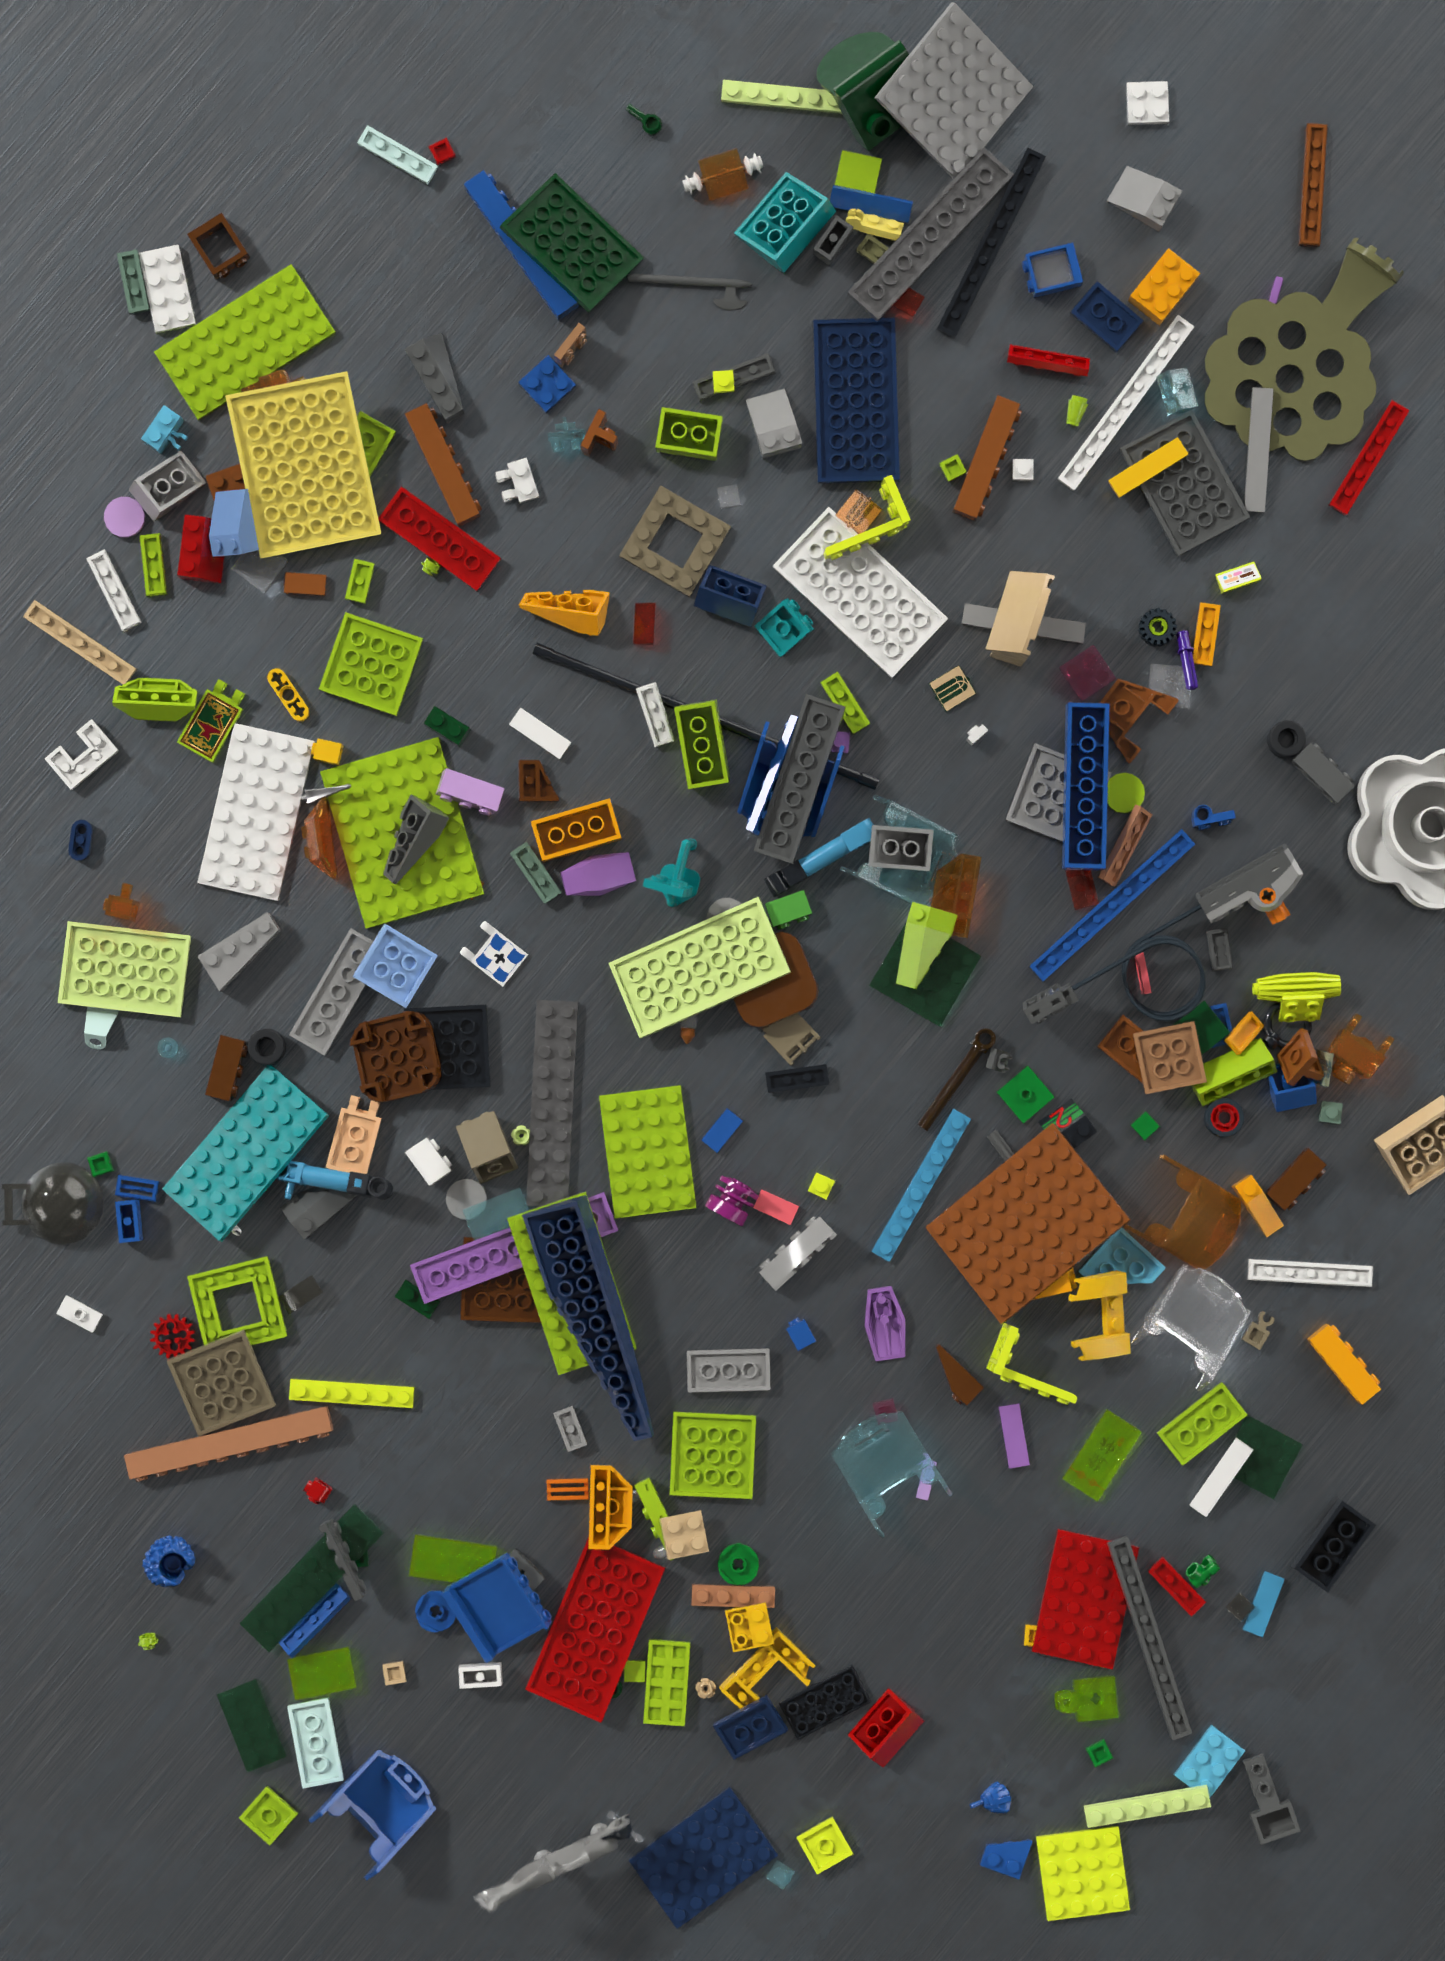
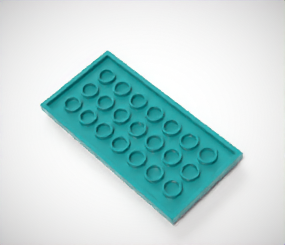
M267 1065L162 1190L216 1239L222 1242L329 1115L273 1065Z

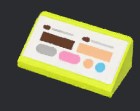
M1254 562L1215 574L1221 594L1262 580Z

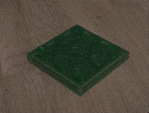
M1247 1415L1234 1440L1238 1438L1251 1447L1253 1451L1234 1478L1275 1499L1303 1444Z

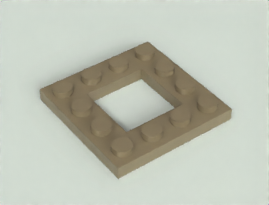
M660 485L619 557L684 595L691 597L731 526ZM667 515L703 534L683 569L648 549Z

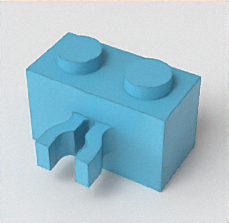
M163 405L141 440L161 455L170 442L177 450H180L182 447L176 444V440L173 437L182 438L185 441L188 439L183 433H177L184 420L180 415Z

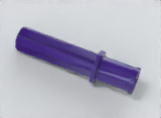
M1185 630L1176 633L1179 646L1177 652L1181 657L1186 689L1195 690L1198 688V681L1192 654L1194 648L1191 647L1189 632Z

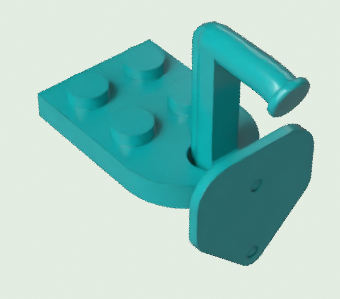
M691 838L684 839L681 843L676 865L667 864L661 869L660 874L644 879L643 887L662 892L669 907L680 905L694 897L698 892L701 880L700 875L697 871L686 868L689 852L696 849L697 841Z

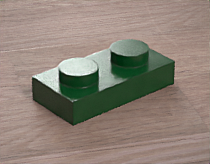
M405 1279L395 1295V1298L428 1319L431 1318L441 1302L436 1299L424 1304L418 1286Z

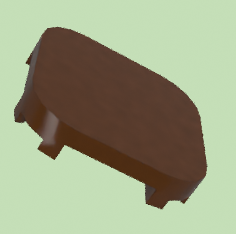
M778 932L775 935L791 973L733 998L742 1019L752 1027L761 1029L769 1027V1025L804 1010H809L817 1000L819 987L802 945L797 938L789 933Z
M403 1011V1013L358 1024L359 1026L355 1029L352 1038H350V1046H353L362 1085L359 1087L361 1092L375 1102L397 1100L428 1092L439 1083L441 1077L440 1060L431 1023L424 1014L416 1011Z

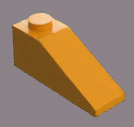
M1247 1175L1232 1186L1266 1237H1269L1284 1226L1252 1175Z

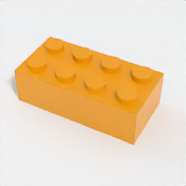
M610 798L531 821L543 863L622 840Z

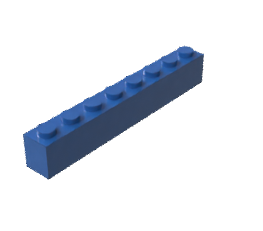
M484 170L464 183L465 190L559 321L576 309L578 302L500 229V225L516 209L514 206L510 208L507 204L508 198L503 190H497L495 187L497 182L491 174L487 175Z

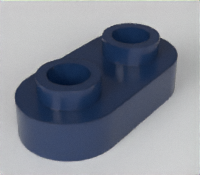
M77 820L71 827L68 852L71 858L77 861H83L90 855L93 827L86 820ZM81 827L86 828V832L84 834H80L79 832ZM82 847L83 853L77 854V849Z

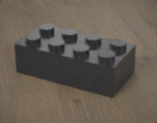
M1338 1498L1290 1566L1328 1593L1376 1524Z

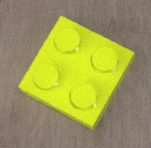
M833 1816L797 1836V1840L816 1874L853 1855Z

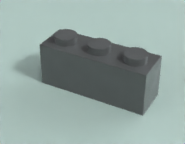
M1309 743L1291 763L1327 799L1336 805L1355 786L1352 783L1353 779L1345 772L1342 774L1337 769L1339 767L1333 759H1327L1322 754L1324 751L1320 746Z

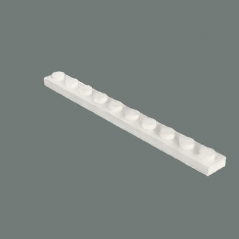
M1177 315L1057 479L1073 492L1193 330L1194 326Z

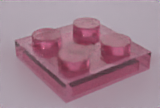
M1094 644L1059 667L1081 702L1116 680V677Z

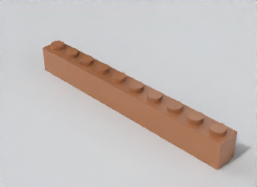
M324 1406L124 1455L129 1480L135 1478L136 1482L148 1479L147 1475L156 1474V1477L167 1475L168 1470L176 1469V1472L188 1470V1465L196 1464V1467L208 1465V1461L216 1459V1462L229 1460L228 1456L234 1454L238 1458L249 1455L248 1451L255 1449L259 1453L269 1450L268 1446L277 1445V1448L288 1446L289 1441L297 1440V1443L309 1441V1436L317 1435V1438L330 1435L329 1432L333 1431L334 1428L329 1407Z

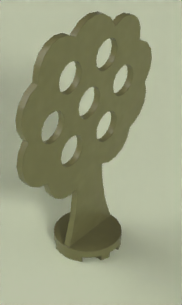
M1353 238L1346 248L1338 277L1323 303L1315 296L1306 292H1294L1286 295L1277 304L1266 299H1252L1244 302L1232 312L1227 323V335L1215 340L1207 350L1204 360L1205 372L1210 379L1205 392L1204 404L1207 412L1218 423L1235 425L1240 440L1247 446L1251 408L1241 406L1235 396L1237 386L1245 380L1256 381L1262 388H1273L1269 451L1284 446L1288 454L1293 458L1307 461L1321 455L1327 444L1341 445L1353 440L1359 434L1364 422V410L1372 404L1376 395V381L1369 369L1371 352L1368 343L1358 333L1346 329L1367 305L1385 290L1397 284L1404 274L1403 270L1398 273L1391 266L1394 262L1391 258L1386 257L1383 260L1375 254L1378 249L1370 245L1365 248L1356 243L1359 238ZM1289 321L1301 324L1306 333L1303 345L1295 350L1283 347L1278 339L1280 327ZM1249 337L1261 340L1266 349L1264 359L1256 365L1243 363L1238 355L1240 343ZM1333 349L1339 352L1343 358V369L1335 377H1325L1317 370L1316 359L1324 350ZM1293 365L1300 369L1303 375V384L1298 391L1286 393L1278 388L1276 374L1281 367ZM1331 392L1339 398L1341 410L1334 419L1323 420L1315 414L1313 403L1319 394ZM1292 408L1300 415L1301 426L1295 434L1284 436L1276 431L1273 424L1274 416L1280 409Z

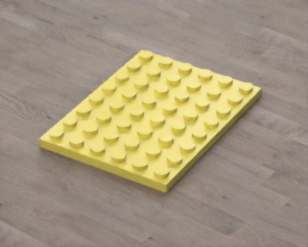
M347 371L225 395L245 489H248L260 558L381 534Z

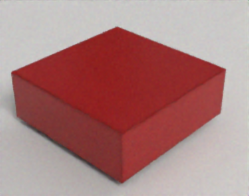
M447 137L428 146L438 166L456 158Z

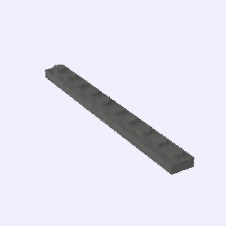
M1124 1536L1110 1541L1107 1545L1170 1738L1176 1740L1192 1734L1129 1538Z

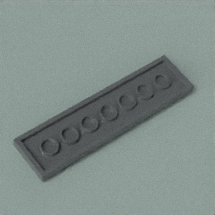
M806 694L754 848L755 852L794 864L846 709L845 706Z

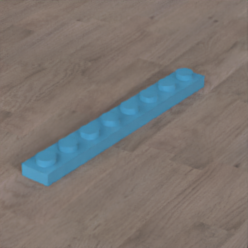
M952 1109L871 1252L890 1262L971 1118Z

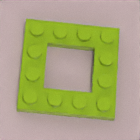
M268 1256L187 1276L204 1345L245 1329L251 1345L288 1336ZM252 1281L262 1321L223 1331L213 1291Z

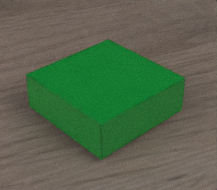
M1146 1111L1130 1125L1143 1140H1146L1160 1127Z
M108 1151L87 1157L93 1177L114 1171Z
M1104 1739L1085 1748L1095 1768L1113 1759Z

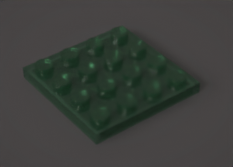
M905 923L869 986L940 1027L980 960L981 955L950 938L941 948L940 954L930 965L929 971L917 989L896 984L906 928Z

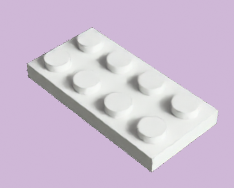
M173 245L139 253L156 334L195 326L196 321L180 246Z

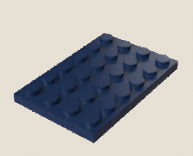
M729 1786L631 1857L629 1862L678 1929L775 1859L778 1853Z

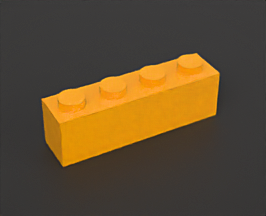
M1325 1324L1307 1340L1355 1400L1363 1405L1381 1390L1378 1386L1380 1381L1373 1373L1369 1375L1365 1370L1367 1365L1360 1357L1356 1359L1352 1354L1354 1351L1352 1346L1347 1341L1343 1342L1339 1338L1341 1335L1339 1330L1334 1325Z

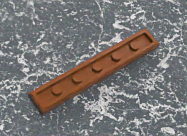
M1307 123L1299 233L1300 246H1320L1327 124Z

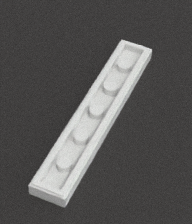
M1248 1259L1247 1280L1372 1287L1373 1266Z

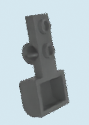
M1260 1754L1243 1760L1252 1792L1259 1809L1249 1812L1260 1844L1262 1845L1300 1832L1290 1800L1286 1799L1279 1802L1264 1755Z

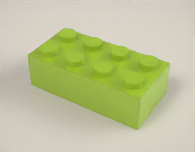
M717 699L674 707L688 789L729 783L730 775Z

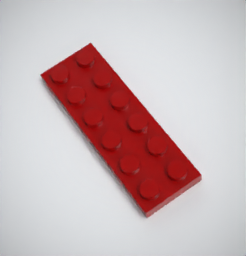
M402 486L378 518L379 522L477 592L501 560L494 552Z

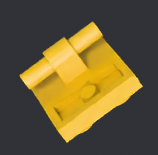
M766 1602L725 1610L733 1652L774 1644Z

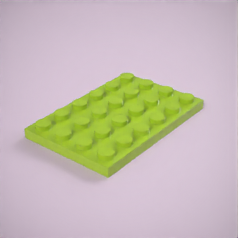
M681 1085L599 1096L614 1217L623 1218L697 1208Z

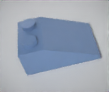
M248 489L216 492L209 533L213 557L245 554L259 550Z

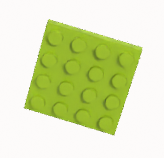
M345 612L319 690L397 716L423 638Z
M673 1412L670 1495L752 1499L756 1415Z

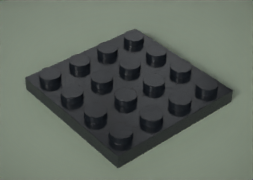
M487 1005L404 1009V1011H416L424 1014L431 1023L441 1065L439 1083L432 1090L491 1087Z

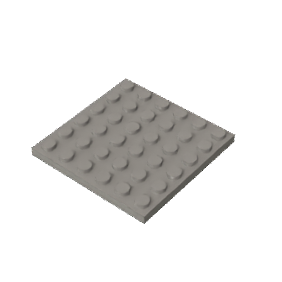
M951 2L874 98L954 179L986 146L1033 88V85L956 3Z

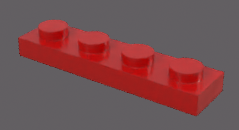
M1010 344L1007 362L1014 365H1025L1036 369L1042 368L1053 370L1054 372H1065L1075 376L1088 377L1090 358Z

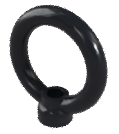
M1281 1002L1273 1004L1264 1017V1031L1266 1035L1262 1038V1041L1271 1050H1274L1276 1047L1284 1048L1289 1042L1282 1040L1272 1029V1019L1280 1010ZM1304 1021L1303 1029L1308 1030L1309 1036L1312 1030V1022Z

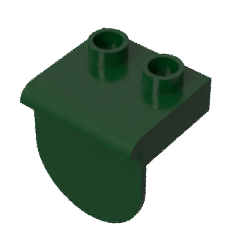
M865 32L845 39L823 57L817 68V79L820 85L833 95L857 142L868 151L902 127L874 97L909 55L900 40L894 42L888 36L879 32Z

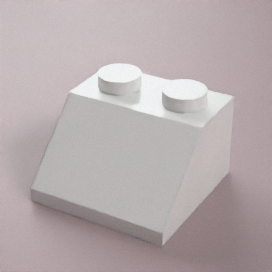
M425 1138L405 1153L428 1185L433 1186L452 1172L450 1168L452 1163L446 1155L443 1157L438 1152L440 1147L434 1139L429 1140V1138Z

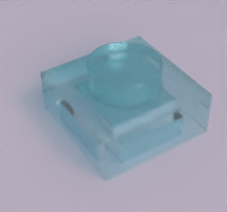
M777 1859L766 1875V1879L783 1890L795 1871Z

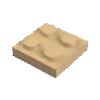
M701 1510L659 1518L667 1560L709 1552Z

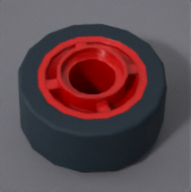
M1220 1098L1207 1106L1204 1112V1123L1212 1134L1218 1137H1229L1235 1135L1242 1128L1244 1112L1236 1101L1230 1098ZM1222 1112H1226L1229 1115V1120L1225 1124L1219 1120V1115Z

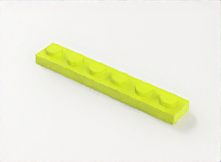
M290 1379L289 1400L413 1408L415 1387Z

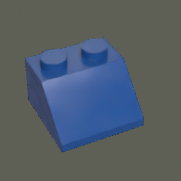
M1276 1064L1277 1073L1267 1077L1271 1099L1276 1112L1317 1104L1316 1085L1312 1078H1307L1303 1075L1294 1086L1288 1085L1280 1064Z

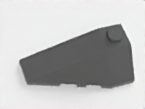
M412 794L401 812L399 818L402 820L401 827L394 835L397 838L394 849L390 850L383 873L394 884L399 882L438 839L449 820V817L440 809Z
M312 1187L295 1194L280 1209L304 1239H308L357 1195Z

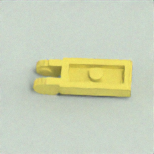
M850 209L845 220L855 230L894 241L901 236L904 223L896 220L864 214L860 209Z

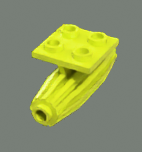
M1317 972L1277 974L1256 979V983H1252V993L1259 1000L1281 1002L1279 1022H1312L1320 1020L1324 999L1341 995V979L1339 975Z

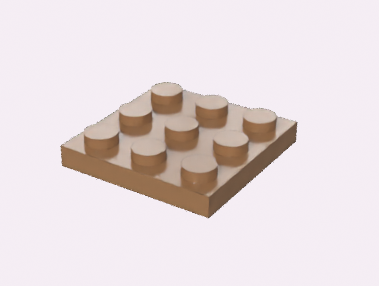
M1194 1021L1133 1033L1145 1094L1207 1082Z

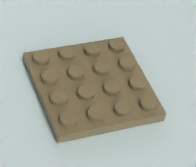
M245 1329L167 1360L198 1437L276 1406Z

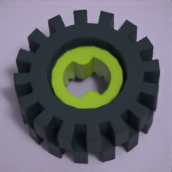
M1160 608L1151 609L1146 612L1139 622V633L1142 640L1144 639L1147 644H1152L1151 646L1167 644L1174 637L1177 629L1176 619L1173 618V614L1167 612L1166 609L1162 610ZM1154 622H1160L1161 627H1163V631L1159 633L1155 632V628L1152 627V624Z

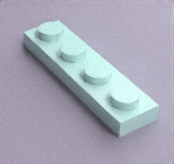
M368 125L357 142L359 146L427 185L438 169V165Z

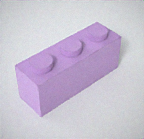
M446 768L442 772L435 795L440 796V799L443 801L452 802L453 800L460 803L459 806L471 809L473 807L479 809V813L490 816L497 812L504 788Z

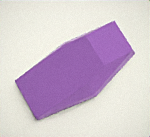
M629 852L589 856L560 872L566 895L601 896L636 881Z
M885 1286L868 1289L864 1326L875 1361L905 1357V1317L892 1287Z

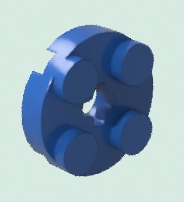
M442 1590L428 1591L420 1597L415 1607L418 1623L429 1632L446 1630L456 1619L455 1614L442 1596ZM439 1606L442 1614H437L434 1617L432 1615L433 1611L430 1609L431 1607Z

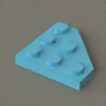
M1121 1228L1100 1246L1078 1272L1083 1277L1115 1270L1122 1271L1127 1274V1284L1153 1283L1166 1267L1127 1231Z

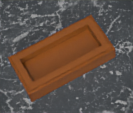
M285 572L284 593L325 596L327 575Z

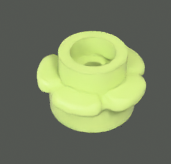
M522 1125L517 1126L511 1133L513 1142L518 1146L527 1145L530 1142V1130Z

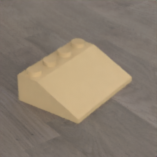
M1443 1095L1374 1139L1381 1155L1408 1195L1445 1172V1097Z

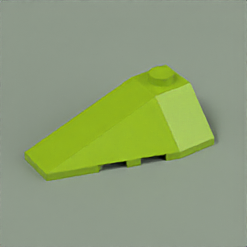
M912 902L906 922L896 984L917 989L929 971L930 965L940 954L941 948L952 936L958 915Z

